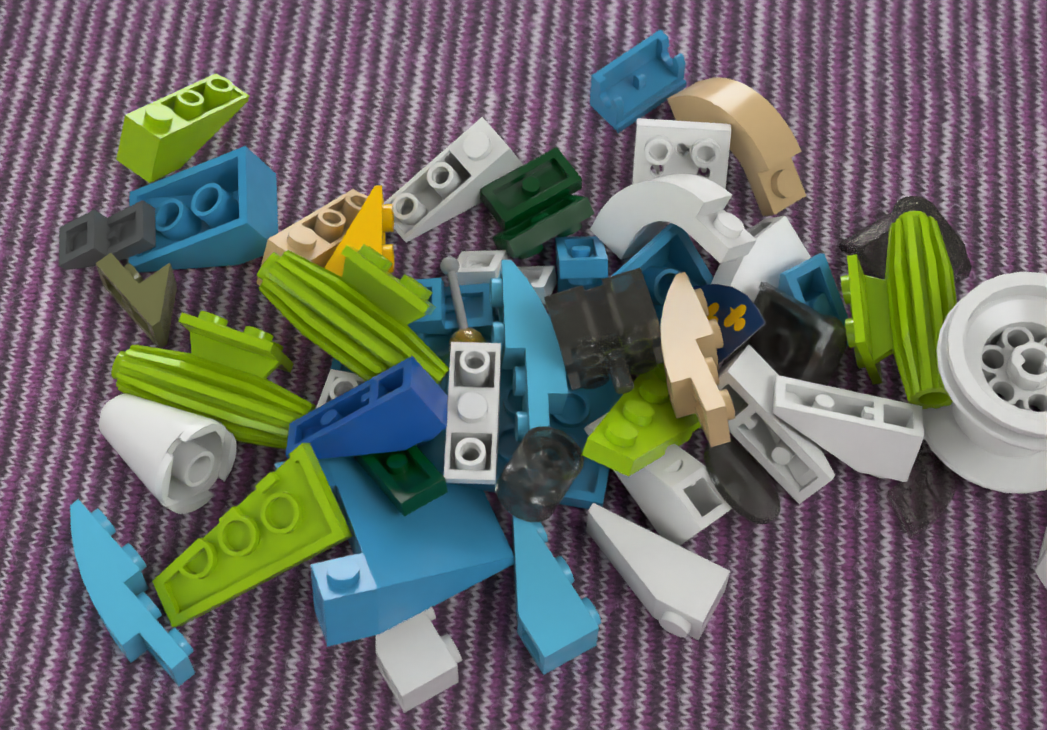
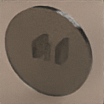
M730 438V442L710 447L708 442L704 449L705 466L711 481L723 499L738 514L753 523L764 525L777 518L780 513V498L767 470L741 443Z

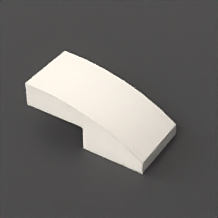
M507 250L461 251L457 258L459 270L456 273L459 285L490 283V278H498L501 261L508 260ZM555 266L518 267L530 282L542 304H547L557 284Z

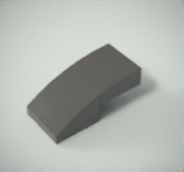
M144 200L108 218L96 210H92L59 227V266L65 270L96 266L95 263L109 253H112L119 261L156 247L155 208Z

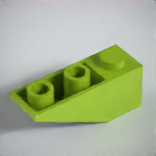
M215 73L128 113L124 118L116 160L147 182L152 183L180 169L248 102L250 95L233 85L227 78Z

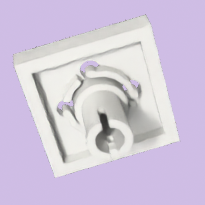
M637 118L632 185L672 174H692L709 179L726 189L731 124ZM652 165L653 168L656 170V173L651 171L650 168ZM701 167V171L705 173L707 168H709L710 172L708 175L703 176L698 174V170Z

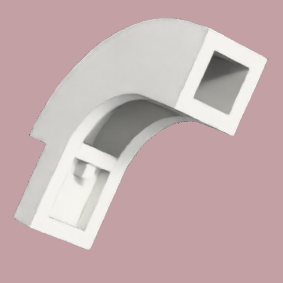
M672 174L625 187L608 200L590 228V231L621 260L638 253L661 232L667 222L673 223L685 230L719 263L748 255L757 241L744 229V225L739 218L724 210L732 194L717 183L692 174Z

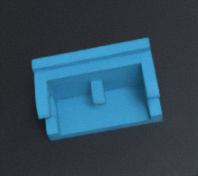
M661 29L591 75L590 105L618 133L636 122L637 118H642L665 102L667 98L686 87L687 82L684 80L685 58L682 53H679L673 59L668 52V47H670L669 37Z

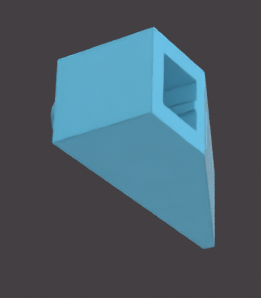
M520 503L513 506L512 510L517 633L540 671L545 675L595 647L599 631L598 625L601 624V619L591 600L587 597L581 599L572 586L574 577L566 561L561 556L554 558L545 544L548 542V537L539 519L535 515L528 517Z

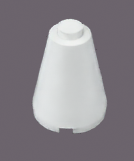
M126 393L109 400L101 410L99 421L101 434L159 503L175 513H190L205 505L214 496L208 490L217 478L225 482L231 472L236 456V439L226 429V426L217 420Z

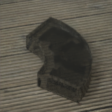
M923 439L907 482H900L890 489L886 495L887 501L910 539L930 528L943 515L955 495L960 479L957 473L948 468L935 455L925 439Z

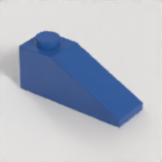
M411 356L289 424L286 456L289 459V454L301 443H310L317 459L406 450L421 441L432 440L442 430L447 428L448 396L419 362Z

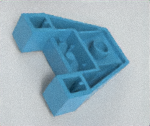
M344 457L318 459L353 536L348 541L354 554L311 564L314 610L327 647L379 635L515 564V556L483 490L446 483L447 493L404 517L356 460ZM286 461L274 463L275 471Z

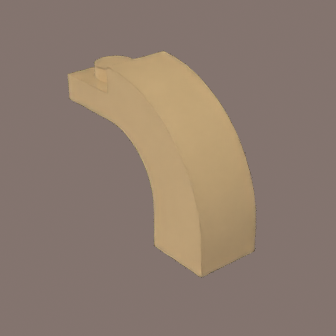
M717 77L698 81L667 98L676 121L731 124L729 150L743 167L762 216L775 215L806 196L791 158L802 152L798 142L782 116L758 92L736 80Z

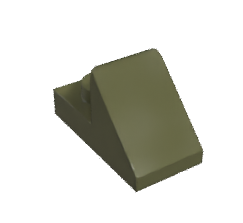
M112 253L96 262L95 264L104 288L158 348L166 346L168 344L177 291V283L171 264L165 265L143 280L130 263L123 266Z

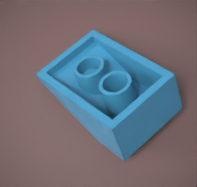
M246 146L130 192L129 207L144 200L155 208L156 247L129 257V263L138 272L158 271L169 263L173 270L240 265L264 256L267 240L278 233L276 173Z

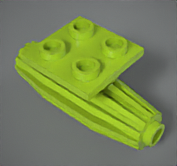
M908 211L901 214L896 219V222L890 225L885 280L864 275L857 254L847 256L849 275L841 276V288L845 304H850L852 318L845 319V330L849 347H854L857 366L859 369H867L872 384L882 383L880 361L894 353L908 402L922 406V409H938L943 406L947 407L953 402L944 387L938 370L937 345L943 323L948 313L957 304L954 272L937 221L931 216L927 217L924 212Z
M363 244L360 250L346 245L341 252L346 257L342 277L290 250L285 251L282 256L273 252L263 263L257 273V277L262 280L259 291L302 335L363 380L367 381L411 356L419 362L438 385L448 373L450 368L408 326L426 315H431L436 309V306L427 301L432 292L411 276L404 274L401 280L388 272L393 263L370 246L368 247Z
M200 311L198 317L182 312L178 322L190 332L192 353L131 345L129 350H126V352L121 351L116 356L111 375L113 379L117 380V390L124 394H131L217 420L226 426V429L234 435L236 441L241 443L286 450L289 424L316 409V405L266 379L277 368L291 373L294 365L282 352L284 347L272 341L273 335L251 326H245L244 332L237 331L227 326L228 321L206 311Z

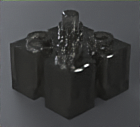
M641 267L602 279L603 285L584 291L583 285L544 297L572 391L579 388H599L605 385L611 377L615 392L617 394H626L634 389L631 374L640 375L653 370L657 364L663 363L658 317Z

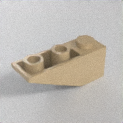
M352 189L267 240L261 266L273 252L282 256L285 251L290 250L325 268L368 196ZM258 277L256 283L260 286L262 280Z

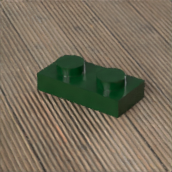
M555 147L481 188L480 200L502 229L506 230L561 198L581 190L582 178L560 150Z
M569 194L494 235L492 239L498 250H507V256L518 257L520 260L527 259L541 252L544 249L542 243L556 235L558 238H562L580 230L583 226L581 221L595 213L587 197Z
M416 445L403 451L353 456L404 517L448 492L445 477Z

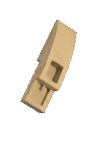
M686 272L675 275L667 292L660 325L661 349L667 388L676 419L696 413L710 447L730 442L728 420L735 419L734 406L728 390L719 391L717 387L720 384L717 371L719 370L717 349L723 347V338L717 320L707 319L709 312L702 289L694 290Z

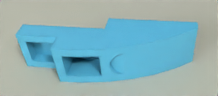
M502 260L498 278H490L489 304L490 307H498L499 322H492L491 343H501V369H513V395L522 396V411H516L515 414L516 442H524L525 459H545L551 440L549 414H562L568 395L565 366L552 322L539 296L512 260Z
M79 499L70 505L74 553L82 580L101 620L114 642L130 663L148 650L178 686L182 685L195 674L188 657L194 650L175 627L167 632L157 621L162 614L145 593L149 588L141 572L147 567L146 563L129 543L121 548L111 537L116 530L98 508L90 513Z

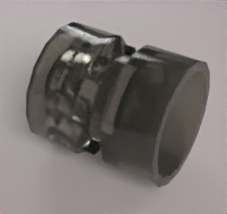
M538 426L529 430L496 481L495 491L499 502L509 513L527 522H541L550 518L584 467V456H582L581 448L572 437L553 427Z

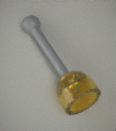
M446 257L441 261L440 268L448 278L459 330L453 334L449 341L450 354L451 342L487 343V341L479 331L468 327L456 274L459 270V262L454 257Z

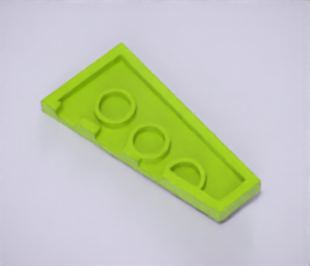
M654 356L587 438L582 456L629 477L664 456L667 447L671 444L680 446L690 440L693 431L698 428L702 429L696 413L676 419L669 398L663 360Z
M301 443L289 454L290 458L275 472H269L255 485L256 489L238 506L230 508L203 538H198L152 581L172 628L180 627L353 537L310 443Z

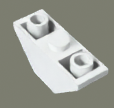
M451 342L444 463L446 483L496 484L501 343Z

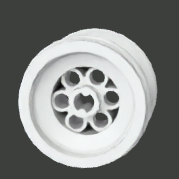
M1037 272L1003 274L984 281L958 301L948 313L943 323L937 345L938 370L944 387L953 402L947 407L922 409L924 439L935 455L962 478L983 488L1003 493L1027 494L1047 490V274ZM996 393L1003 395L1007 401L1000 398ZM1028 405L1038 407L1041 412L1032 411Z

